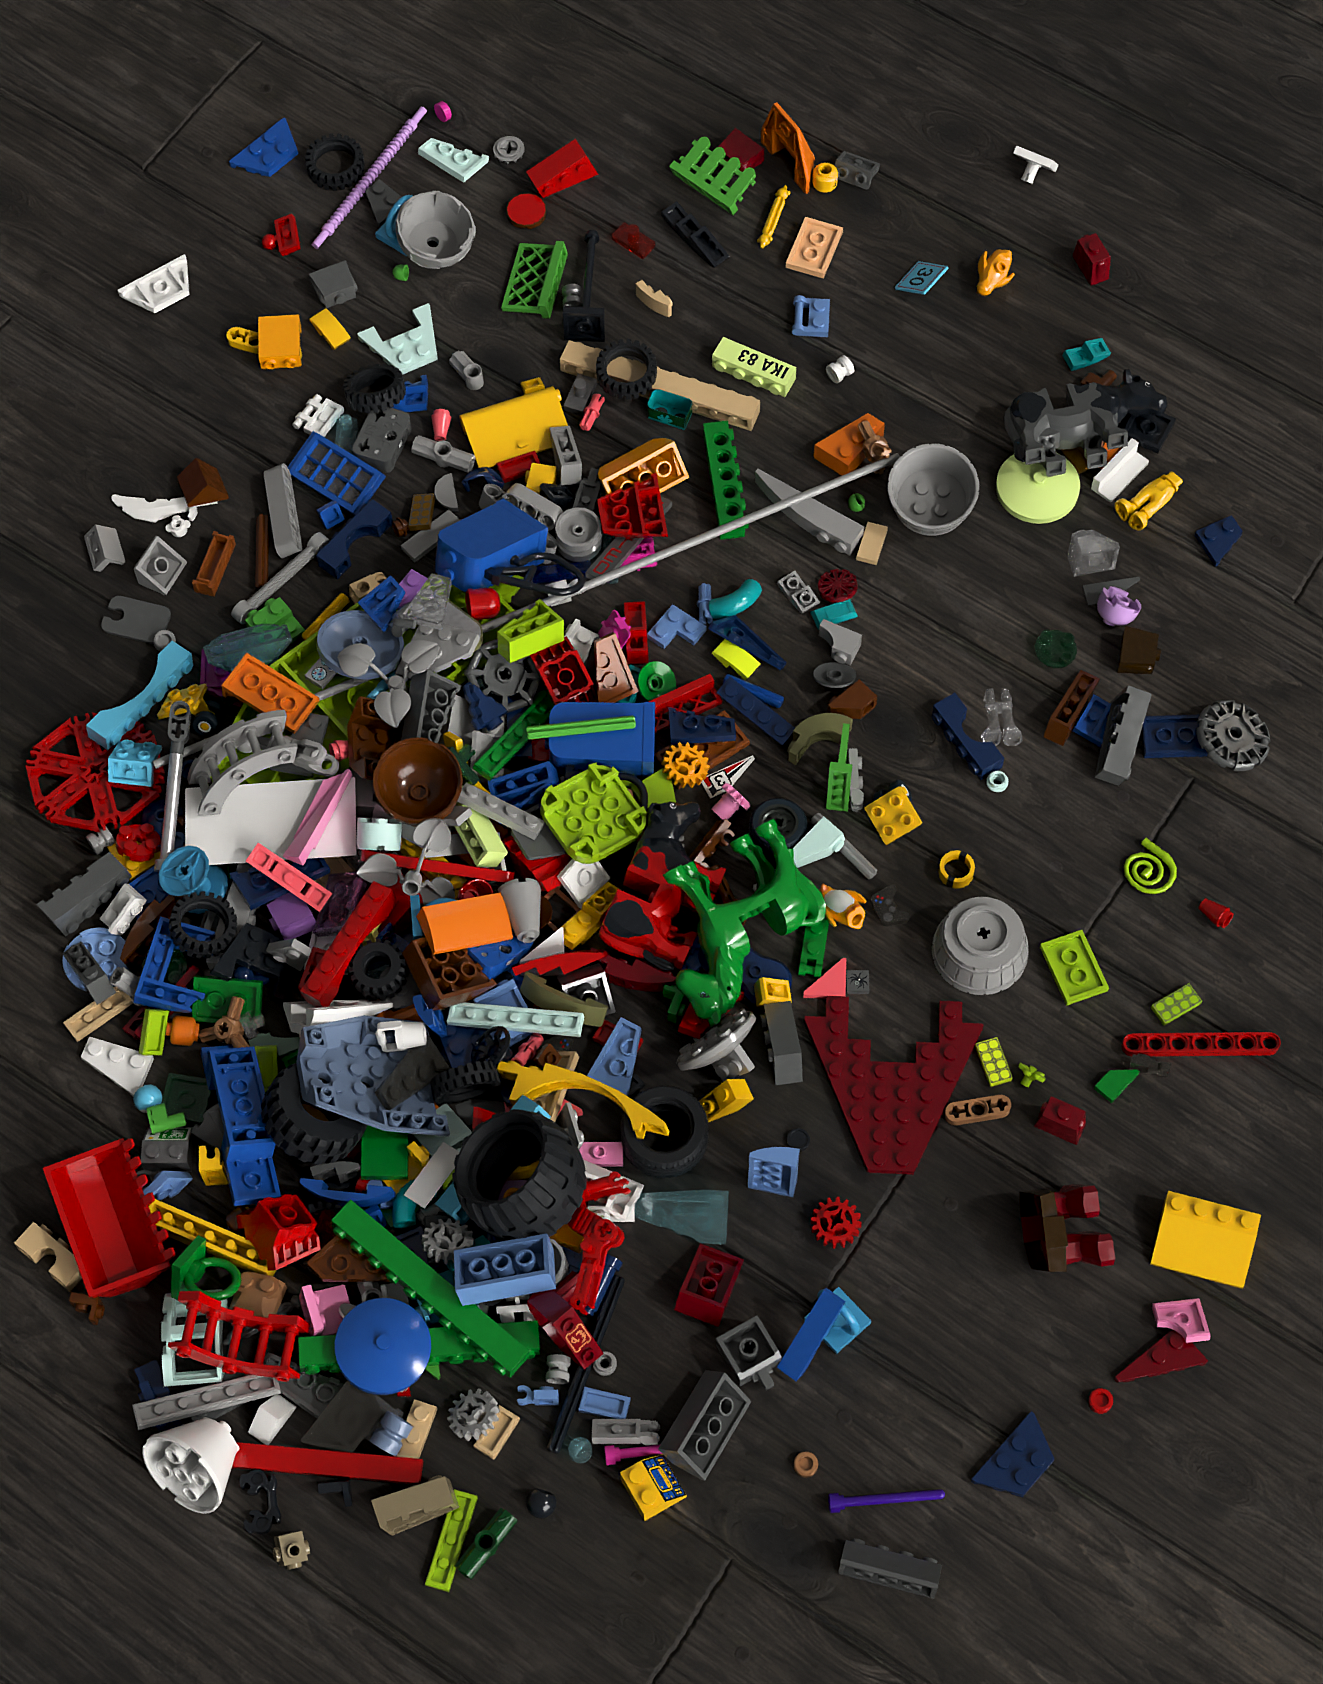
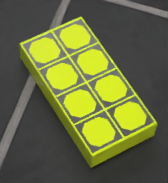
M998 1038L976 1043L975 1048L990 1087L1012 1081V1075Z

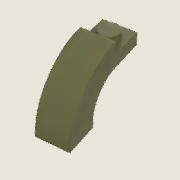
M822 713L805 719L793 730V739L787 750L789 752L788 761L796 765L808 747L817 741L829 740L840 745L843 723L850 724V732L853 719L837 713Z

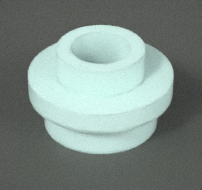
M994 771L988 775L986 784L991 791L1002 792L1007 788L1009 781L1005 773ZM994 781H1000L1001 784H995Z

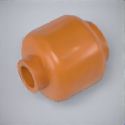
M176 1015L173 1017L172 1023L167 1022L165 1036H170L171 1044L191 1046L194 1041L198 1040L199 1023H196L194 1017Z

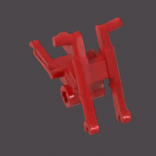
M612 1172L606 1177L587 1180L586 1189H584L582 1195L583 1201L571 1216L572 1219L567 1223L574 1232L584 1237L583 1242L580 1244L583 1250L582 1263L574 1295L570 1299V1305L586 1316L588 1315V1312L585 1310L586 1306H589L591 1309L595 1308L608 1250L620 1246L624 1241L623 1230L612 1221L603 1219L587 1208L586 1202L598 1201L600 1198L620 1193L624 1195L631 1192L629 1188L623 1189L624 1185L629 1184L627 1179L623 1178L615 1181L616 1178L621 1177V1174L618 1172Z

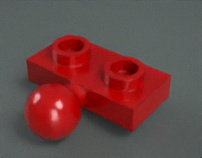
M292 213L274 220L275 236L266 234L262 238V245L267 250L274 249L278 244L279 252L282 256L301 249L296 219Z

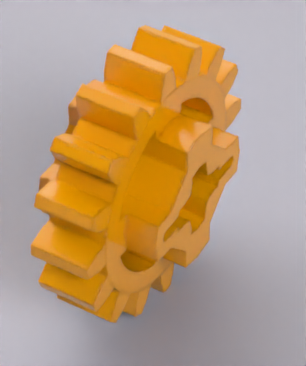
M679 742L676 747L671 745L669 750H666L661 763L664 766L662 772L668 773L667 780L674 779V785H677L679 782L682 788L686 784L693 788L695 783L700 785L702 780H705L710 768L707 765L709 759L702 757L704 751L698 752L697 745L691 748L688 742L685 746H682Z

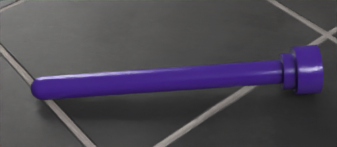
M938 1489L844 1497V1495H839V1493H828V1505L830 1513H840V1510H845V1507L938 1500L945 1497V1492Z

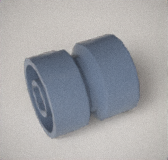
M386 1411L380 1421L382 1427L375 1430L369 1441L389 1454L397 1456L403 1446L401 1440L408 1437L414 1426L399 1416Z

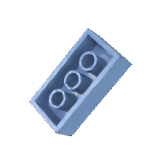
M547 1233L454 1250L455 1291L462 1306L556 1289L554 1249Z

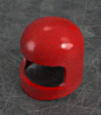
M471 588L466 591V609L468 614L475 620L490 619L499 614L501 605L500 597L496 590L492 588Z

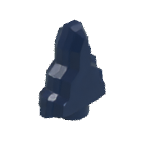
M466 683L463 686L466 700L470 704L468 711L472 717L471 723L475 730L485 727L489 732L503 723L501 717L508 712L502 703H497L491 696L484 695L481 689L473 683Z

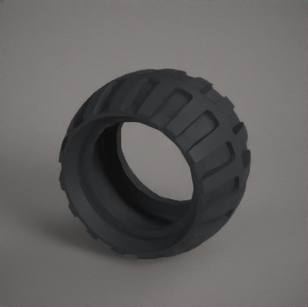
M513 1109L506 1113H496L492 1115V1118L478 1124L471 1135L463 1141L462 1148L454 1160L455 1172L452 1173L458 1200L466 1214L482 1230L504 1241L546 1233L548 1237L556 1234V1231L564 1224L566 1225L572 1219L571 1216L575 1210L580 1207L583 1201V1191L587 1185L582 1155L569 1134L551 1119L535 1112ZM542 1153L538 1166L528 1181L513 1194L498 1200L500 1192L512 1172L529 1158Z

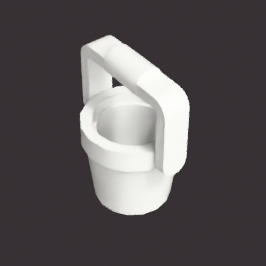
M402 1020L380 1022L377 1024L375 1034L378 1044L381 1045V1049L384 1052L405 1051L409 1048L426 1045L427 1043L424 1022H404ZM385 1030H395L396 1043L386 1044Z

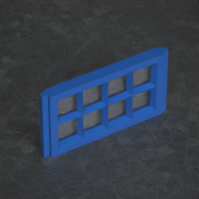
M314 431L288 466L292 477L327 499L335 500L340 507L355 516L359 513L361 507L369 502L386 477L377 469Z

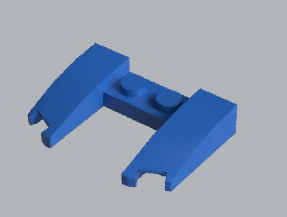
M160 916L134 995V1003L168 1011L190 1013L192 1011L190 1006L197 1000L202 1002L205 998V993L164 982L174 949L179 950L180 945L176 947L173 944L174 939L170 938L169 919ZM181 922L183 931L191 938L199 941H211V938L215 937L214 931Z

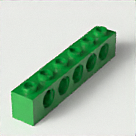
M728 421L703 423V437L718 527L743 517V511H746L745 499L740 497V493H743L742 481L737 479V476L740 475L739 463L734 461V458H737L736 446H732L731 441H734L733 428L729 429ZM749 524L720 535V540L745 537V529L749 528Z

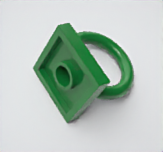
M198 1235L172 1264L171 1298L178 1300L180 1291H201L218 1301L225 1300L233 1296L240 1288L242 1281L241 1273L232 1262L218 1257L205 1258L206 1239ZM206 1267L223 1268L232 1277L230 1286L218 1292L201 1290L195 1283L199 1282Z

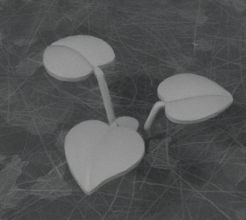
M415 640L408 643L401 654L403 662L406 663L403 669V677L394 675L390 679L375 664L371 663L375 657V652L366 644L357 643L347 646L338 654L337 658L342 671L350 677L364 675L370 666L384 679L386 684H388L389 692H380L375 698L374 707L384 722L397 728L411 706V698L408 694L409 688L406 684L408 681V668L414 674L425 672L436 660L440 646L435 642Z
M439 818L426 819L420 822L414 830V842L424 846L416 870L407 872L404 877L401 870L396 869L397 863L394 858L387 854L378 853L369 857L357 871V875L370 883L375 881L383 886L396 884L399 876V882L403 884V892L410 896L420 893L424 905L438 898L455 899V890L449 880L443 877H435L431 882L427 879L422 882V876L419 873L428 848L431 851L440 852L447 849L450 845L451 832L445 821Z

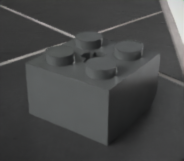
M758 1315L716 1338V1347L739 1386L751 1380L754 1383L759 1380L765 1391L774 1387V1382L769 1374L773 1372L772 1368L780 1363L782 1357ZM749 1348V1351L753 1349V1353H744V1349Z

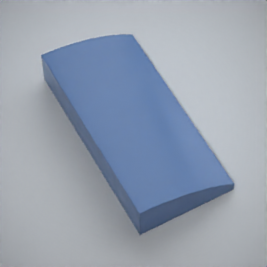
M771 1147L750 1152L748 1188L794 1197L800 1149Z

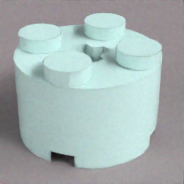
M357 818V849L401 850V822L395 819H389L388 823V819Z

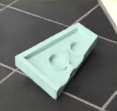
M430 138L418 148L419 155L463 183L489 162V156L482 154L478 156L472 154V151L468 149L464 151L455 149L452 144Z

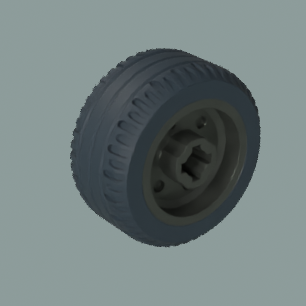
M783 798L769 799L760 803L752 812L749 821V835L753 843L762 848L763 855L770 856L771 858L775 857L768 841L760 837L755 828L774 819L779 832L785 837L788 848H794L807 834V818L805 813L796 803Z

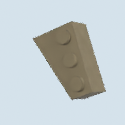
M441 1475L430 1478L428 1482L413 1485L407 1489L371 1500L380 1528L392 1536L460 1508L451 1481Z

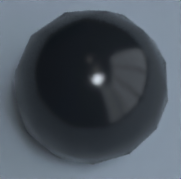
M535 1488L526 1497V1507L531 1515L542 1519L553 1513L557 1500L551 1492Z

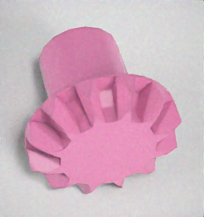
M725 783L721 787L726 793L711 808L721 819L728 820L736 810L740 809V806L748 810L750 803L730 784Z

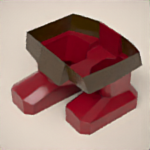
M1064 1185L1059 1192L1047 1190L1020 1192L1023 1239L1031 1269L1048 1272H1067V1264L1078 1261L1100 1267L1114 1265L1115 1253L1110 1233L1095 1231L1066 1233L1064 1219L1099 1216V1198L1095 1185Z

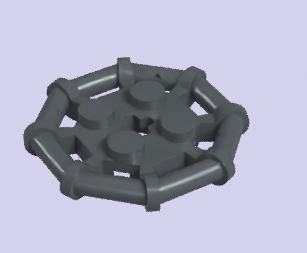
M498 638L483 643L473 653L467 669L464 670V676L467 677L468 682L479 687L476 677L482 676V683L486 687L482 691L484 695H488L490 692L501 697L500 703L507 709V713L526 706L530 707L541 683L530 655L509 663L500 654L491 656L489 650L498 648ZM481 657L487 660L483 670L476 669ZM527 659L532 673H527L524 669L523 661ZM504 669L507 670V675L510 676L509 679H501L499 672H503ZM526 679L532 680L527 693L523 690ZM518 694L521 698L517 701L508 703L507 697H511L512 695Z

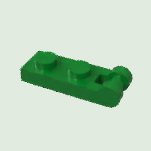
M823 919L817 926H806L798 975L805 976V974L814 975L815 978L821 977L829 927L828 920ZM807 962L816 963V966L807 965Z

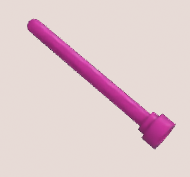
M661 1444L619 1449V1447H614V1445L604 1446L606 1465H615L616 1462L624 1458L662 1454L658 1449Z

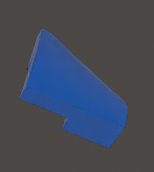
M427 375L420 376L421 381L413 384L409 381L404 382L406 394L403 400H400L399 404H394L392 408L404 412L427 410Z
M421 994L413 996L415 1009L422 1021L432 1033L442 1038L446 1037V1021L440 1010L433 1011L432 1008L428 1009Z

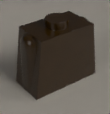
M1125 626L1117 673L1152 674L1155 661L1160 659L1161 649L1157 648L1159 634Z

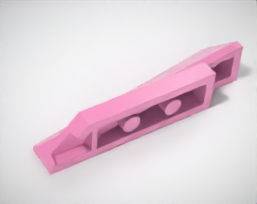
M347 769L342 774L323 780L294 836V841L285 851L283 858L304 866L312 848H316L353 776L351 770Z

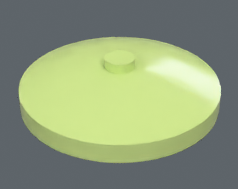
M1013 454L1000 467L996 481V493L1005 510L1022 521L1037 524L1053 522L1066 516L1075 506L1080 491L1078 473L1067 459L1065 474L1047 477L1046 469L1040 463L1026 465L1025 462L1017 460Z

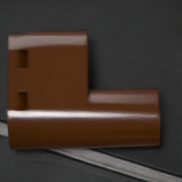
M1110 369L1101 378L1092 372H1088L1080 383L1081 386L1092 382L1110 386L1117 378V375Z

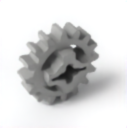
M448 1218L447 1222L438 1219L437 1225L431 1222L430 1228H425L424 1235H422L423 1252L428 1251V1258L435 1256V1262H439L442 1259L444 1264H447L449 1260H452L454 1263V1250L473 1247V1232L468 1231V1225L460 1226L459 1220L451 1223V1218Z
M470 1389L467 1396L461 1393V1400L453 1401L455 1408L448 1410L452 1415L447 1418L451 1424L449 1427L460 1439L464 1437L467 1441H470L473 1436L476 1440H479V1434L487 1436L486 1430L488 1428H495L492 1422L499 1421L496 1415L500 1412V1409L497 1407L498 1403L488 1391L483 1393L481 1389H477L475 1394Z

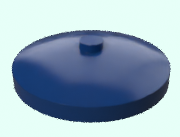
M391 1298L371 1299L354 1307L343 1318L335 1337V1358L343 1376L356 1388L375 1395L398 1393L413 1385L425 1371L431 1353V1337L424 1319L410 1305Z

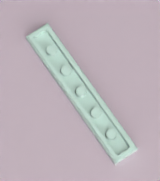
M466 1002L450 1006L447 1017V1024L453 1026L486 1029L494 1026H503L510 1031L581 1037L584 1014L578 1012Z

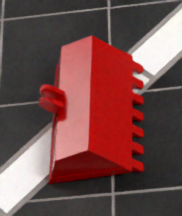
M123 1138L43 1168L89 1298L113 1297L144 1287L163 1271L170 1268L169 1261L175 1256L173 1247L165 1250L162 1244L169 1237L167 1230L162 1229L158 1232L155 1224L162 1219L160 1211H155L152 1214L150 1212L149 1205L155 1201L153 1193L151 1192L146 1195L143 1193L142 1187L148 1183V1178L146 1174L139 1177L136 1174L135 1170L141 1165L140 1157L130 1158L129 1151L135 1146L132 1138L126 1141Z

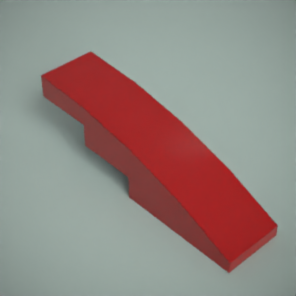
M595 950L561 952L527 961L512 967L515 976L536 967L539 975H542L560 967L564 975L599 960L608 954L606 951Z

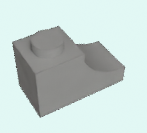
M823 619L819 625V636L830 644L832 648L831 658L838 663H845L851 666L861 646L862 635Z

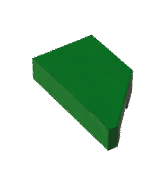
M1137 1069L1109 1070L1095 1085L1094 1089L1110 1103H1113L1139 1075L1140 1071Z

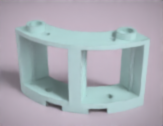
M217 1289V1290H205V1291H207V1292H218V1291H222V1289ZM171 1293L165 1294L162 1311L163 1314L167 1313V1315H164L161 1324V1341L166 1342V1345L163 1346L162 1355L164 1387L222 1382L224 1372H222V1368L218 1367L212 1370L176 1372L175 1351L168 1347V1342L182 1340L185 1325H176L177 1317H187L188 1310L186 1305L171 1298ZM227 1299L222 1300L221 1307L228 1309ZM197 1312V1316L205 1315L203 1313ZM223 1320L217 1321L214 1335L215 1354L223 1356ZM207 1323L195 1324L192 1339L204 1338Z

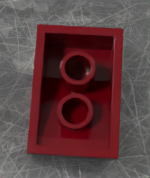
M700 1243L680 1289L674 1310L719 1327L744 1259Z

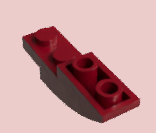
M591 948V950H595V951H605V950H603V949H598V950H597V949ZM607 952V956L589 963L591 965L600 963L605 971L607 982L624 988L660 992L663 991L664 985H676V977L670 971H661L646 960L640 961L635 959L631 966L626 960L611 957Z

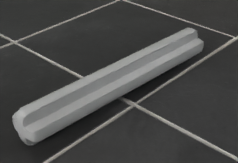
M820 813L815 814L811 819V823L815 826L823 816ZM845 838L844 845L839 851L867 879H872L877 874V869Z

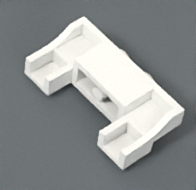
M583 1160L586 1170L585 1175L588 1181L606 1177L612 1173V1171ZM624 1176L616 1178L615 1181L623 1178L627 1179L629 1184L624 1185L623 1189L629 1188L631 1190L629 1194L624 1195L620 1193L598 1199V1202L606 1204L604 1211L609 1213L611 1217L619 1220L627 1219L644 1187L643 1184Z

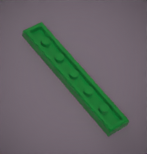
M547 691L474 764L473 769L489 782L530 740L527 737V727L544 725L549 720L554 704Z

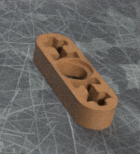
M995 1095L952 1102L946 1107L945 1119L951 1125H962L1004 1118L1010 1113L1011 1101L1005 1095ZM997 1102H1001L1002 1105H1006L1003 1111H1000L999 1107H996ZM987 1103H990L991 1113H988L989 1106ZM974 1105H981L985 1112L982 1115H975L971 1108ZM965 1107H968V1109H967L968 1117H966V1112H965V1113H961V1112H964V1111H965ZM953 1109H956L957 1113H960L958 1118H955L954 1115H950L952 1114Z

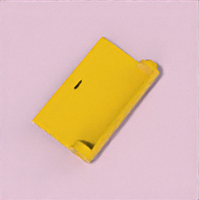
M551 386L459 415L462 429L468 437L478 468H491L496 466L498 462L531 451L538 453L551 449L550 427L568 426L560 404L562 398L559 389Z

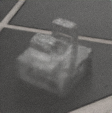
M246 1012L240 1015L239 1018L248 1039L256 1037L258 1034L257 1028L265 1025L266 1022L262 1013L251 1017L250 1013Z

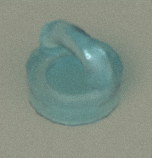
M582 1437L572 1440L568 1448L570 1458L576 1463L588 1461L593 1452L589 1440Z

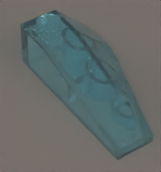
M689 1190L641 1193L635 1203V1217L656 1226L671 1229L677 1234L692 1237L701 1243L726 1245L729 1191Z

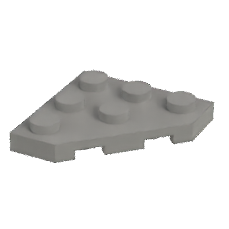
M423 617L411 642L425 640L435 642L440 646L436 660L428 669L438 673L452 666L451 663L457 660H465L471 657L480 640V636L477 633ZM401 660L395 672L396 675L403 677V669L406 665L403 660ZM408 668L407 677L411 681V676L415 674Z

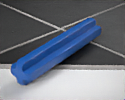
M727 674L723 680L724 684L729 677H732L759 700L776 708H780L783 704V696L730 674Z

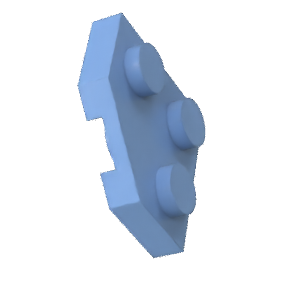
M161 1171L154 1176V1181L142 1190L144 1195L152 1192L157 1200H162L166 1197L172 1198L193 1178L185 1171Z

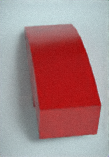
M645 601L624 602L625 622L627 626H631L629 630L631 636L626 642L627 664L648 663Z

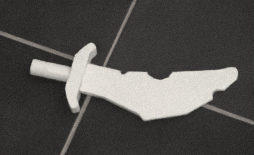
M112 495V501L118 507H122L123 512L134 519L154 523L177 513L188 511L189 521H193L198 514V506L217 504V502L188 507L184 497L174 498L170 501L167 499H157L154 502H147L145 498Z

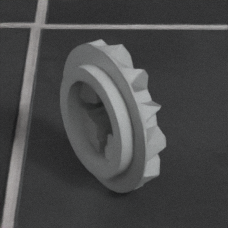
M505 136L495 142L493 152L500 162L506 161L508 164L510 161L516 163L517 159H522L525 148L519 138ZM511 146L512 151L507 154V150Z

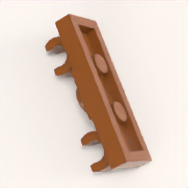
M727 819L716 821L689 858L709 869V865L702 861L715 853L717 849L715 846L717 844L722 847L728 845L724 840V835H727L729 838L735 836L733 831L728 829L731 823Z

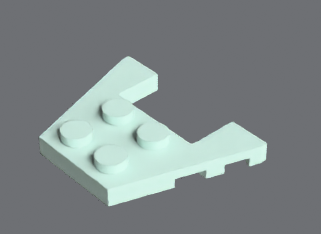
M429 303L412 310L419 327L383 342L373 326L357 333L358 339L362 343H366L371 351L379 354L389 366L397 367L402 372V375L438 360Z

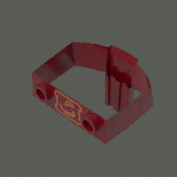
M572 1271L556 1286V1289L533 1293L527 1300V1304L534 1318L538 1320L539 1325L559 1349L580 1367L586 1369L604 1353L570 1305V1299L574 1295L579 1275Z

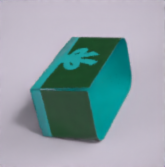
M660 389L654 390L648 401V419L685 430L692 415V401ZM662 407L665 408L668 413H664L655 409ZM678 413L684 414L686 416L685 424L683 418L674 415Z

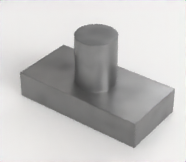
M578 373L564 403V410L583 416L584 408L588 406L596 388L597 379Z

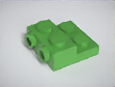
M280 597L276 600L274 598L267 600L262 609L250 611L245 619L247 629L271 657L300 639L305 631L293 616L290 608Z

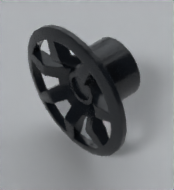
M494 1026L485 1031L478 1038L472 1049L471 1063L473 1064L478 1061L481 1063L484 1060L487 1062L492 1061L494 1067H498L500 1061L507 1063L511 1061L513 1052L509 1048L511 1040L509 1031L503 1026ZM496 1031L494 1040H492L489 1034ZM503 1031L505 1034V1038L500 1039ZM485 1038L487 1045H479L481 1041ZM476 1051L484 1053L475 1059Z

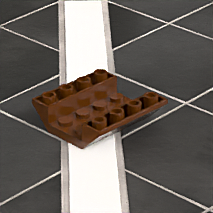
M360 696L357 699L347 725L349 766L363 779L373 781V773L381 755L390 746L401 741L405 716L400 721L398 727L394 728L384 722L377 714L374 707L375 699Z

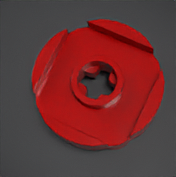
M145 823L143 825H124L119 828V833L116 836V849L120 855L123 856L125 854L130 857L129 860L143 862L154 858V854L160 851L161 838L154 830L153 825Z

